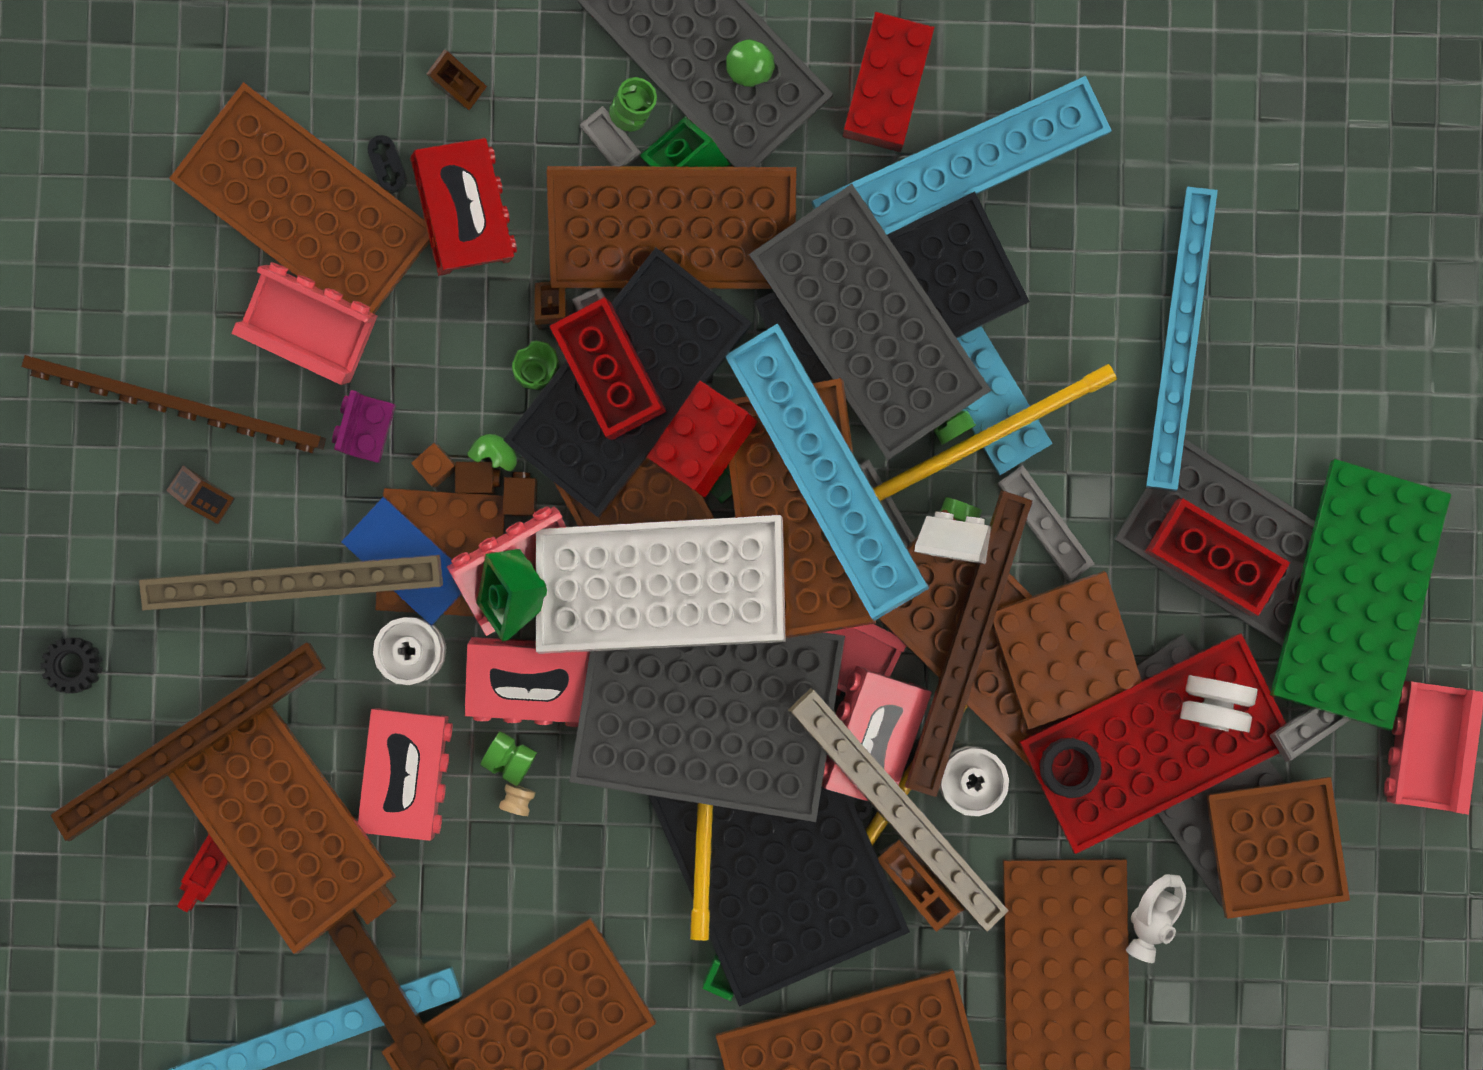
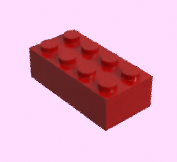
M875 12L842 137L901 152L935 27Z
M603 297L549 326L606 438L613 440L666 412L622 323L607 298Z
M1184 498L1175 500L1145 550L1146 554L1249 616L1260 615L1291 563Z

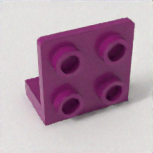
M351 390L349 396L345 395L342 400L340 413L344 415L341 426L337 425L333 432L332 443L335 444L334 450L380 463L396 405L367 397Z

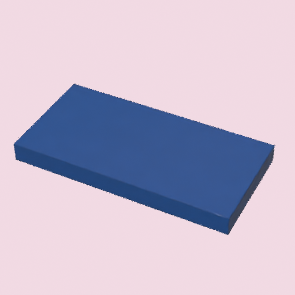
M382 497L341 541L361 561L440 555L443 586L393 590L431 626L462 595L447 569V566L452 564V559L385 497Z

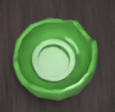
M755 40L738 42L732 46L726 57L727 73L735 83L744 87H754L760 83L767 82L775 69L774 55L765 44Z
M537 340L531 341L526 348L518 350L512 363L515 380L526 389L540 390L545 388L559 370L556 350L548 343Z
M493 434L480 436L467 452L468 457L476 462L486 460L489 457L492 460L493 468L500 466L507 471H512L517 464L515 450L504 441V438Z

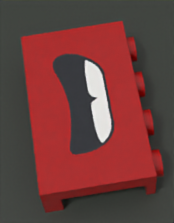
M482 138L414 150L410 159L438 276L450 274L456 269L499 261L509 263L514 258V253L517 252V246L514 236L509 235L507 224L510 222L509 212L506 205L502 206L500 194L503 192L500 177L495 176L493 169L495 153L492 146L488 147L487 139Z

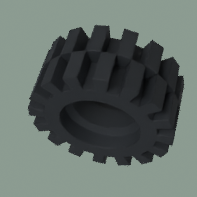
M66 638L55 641L56 644H51L47 648L49 650L48 653H44L42 656L45 662L41 663V669H45V673L42 674L43 679H48L49 682L47 684L50 687H55V691L66 693L83 692V690L91 688L92 683H96L99 680L97 675L102 673L103 669L99 667V663L103 661L102 657L97 655L99 650L93 648L91 642L84 641L82 638ZM70 653L78 655L83 663L81 673L73 678L66 676L61 669L63 658Z

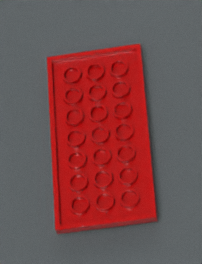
M1238 633L1143 680L1130 689H1126L1019 741V744L1072 852L1077 854L1279 754L1280 752L1271 739L1270 734L1284 726L1286 722L1273 696L1270 695L1271 692L1242 633ZM1188 675L1258 689L1255 705L1247 707L1234 704L1233 710L1246 712L1252 716L1250 732L1229 729L1228 732L1199 726L1200 722L1181 719L1180 715L1184 702H1204V698L1189 695L1185 691ZM1061 738H1075L1087 742L1096 750L1101 760L1102 773L1098 784L1090 793L1079 798H1066L1052 792L1044 784L1040 775L1039 763L1044 750L1051 743ZM1074 749L1060 752L1054 758L1052 764V773L1055 779L1065 786H1076L1082 783L1089 771L1085 756Z

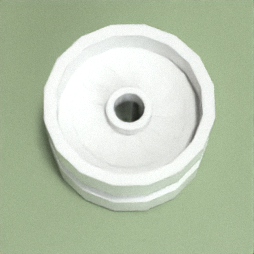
M403 617L390 621L380 630L374 640L373 656L376 667L385 678L396 684L412 685L427 681L439 672L445 662L447 647L443 634L435 624L431 626L423 618ZM407 647H415V654L409 656L406 652Z
M1188 675L1185 691L1189 695L1204 698V702H1184L1180 715L1181 719L1200 722L1199 726L1228 732L1229 729L1250 732L1252 716L1246 712L1233 710L1234 704L1247 707L1255 705L1258 689Z
M964 746L950 753L939 790L942 797L953 809L964 815L979 817L992 813L1003 803L1008 793L1009 777L1005 765L996 755L982 747ZM971 774L977 777V783L972 786L967 784L970 781L968 776Z

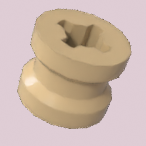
M507 783L504 789L506 796L500 802L499 808L516 815L528 816L530 812L528 805L530 800L534 799L535 792Z

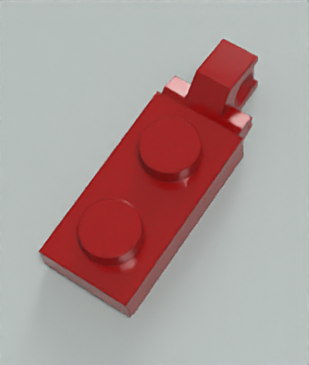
M208 834L181 880L182 884L179 889L185 893L177 907L186 913L193 909L198 900L205 902L229 864V861L210 834Z

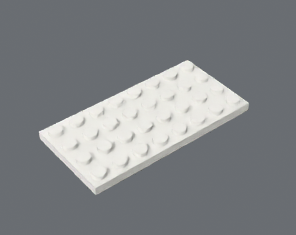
M781 515L548 528L536 532V573L545 581L547 587V595L544 597L541 612L536 615V652L539 654L786 642L783 517Z

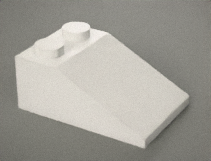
M935 511L934 517L926 516L915 545V552L981 564L986 563L991 527L984 525L985 519L966 516V521L962 522L953 520L954 514Z

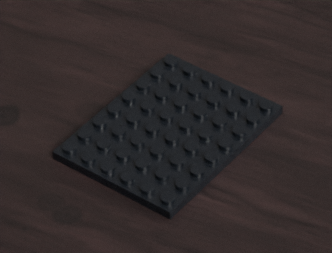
M821 787L816 822L713 806L709 885V937L719 961H721L722 968L739 1007L910 933L851 796ZM648 795L693 898L698 803Z

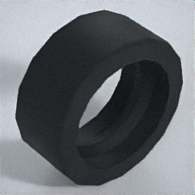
M1061 738L1051 743L1044 750L1039 763L1040 775L1044 784L1052 792L1066 798H1079L1090 793L1098 784L1102 773L1101 760L1096 750L1087 742L1075 738ZM1064 750H1077L1085 756L1088 762L1089 771L1082 783L1076 786L1060 784L1052 773L1054 758Z

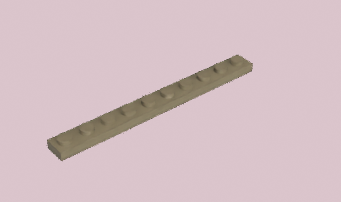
M440 555L148 578L139 580L143 611L443 586Z
M810 688L788 711L984 931L988 932L1009 910L815 690Z

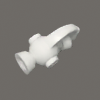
M1165 874L1156 880L1147 889L1138 908L1132 913L1131 922L1134 924L1135 933L1139 938L1133 939L1126 948V951L1133 957L1144 962L1154 963L1156 956L1154 944H1168L1173 940L1176 929L1172 925L1180 916L1186 900V887L1179 875ZM1175 887L1174 895L1163 889Z

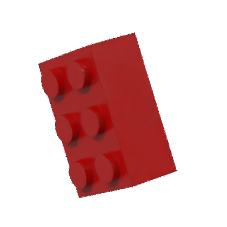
M699 381L649 452L647 458L705 498L758 421L747 411L702 381Z

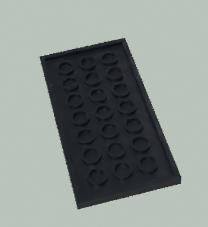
M975 191L887 235L956 338L1030 302ZM775 292L754 301L767 329L777 323L781 327L812 383L833 380Z
M656 247L611 304L666 412L613 440L606 438L566 360L504 438V441L512 449L599 518L647 459V455L698 382L702 381L705 384L726 359L728 353L735 348L753 325L748 319Z

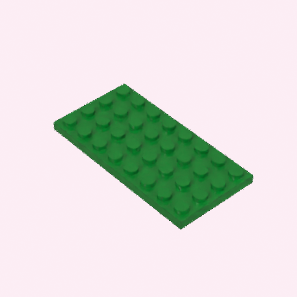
M1337 459L1331 460L1272 685L1271 696L1385 730H1392L1451 498L1450 493Z

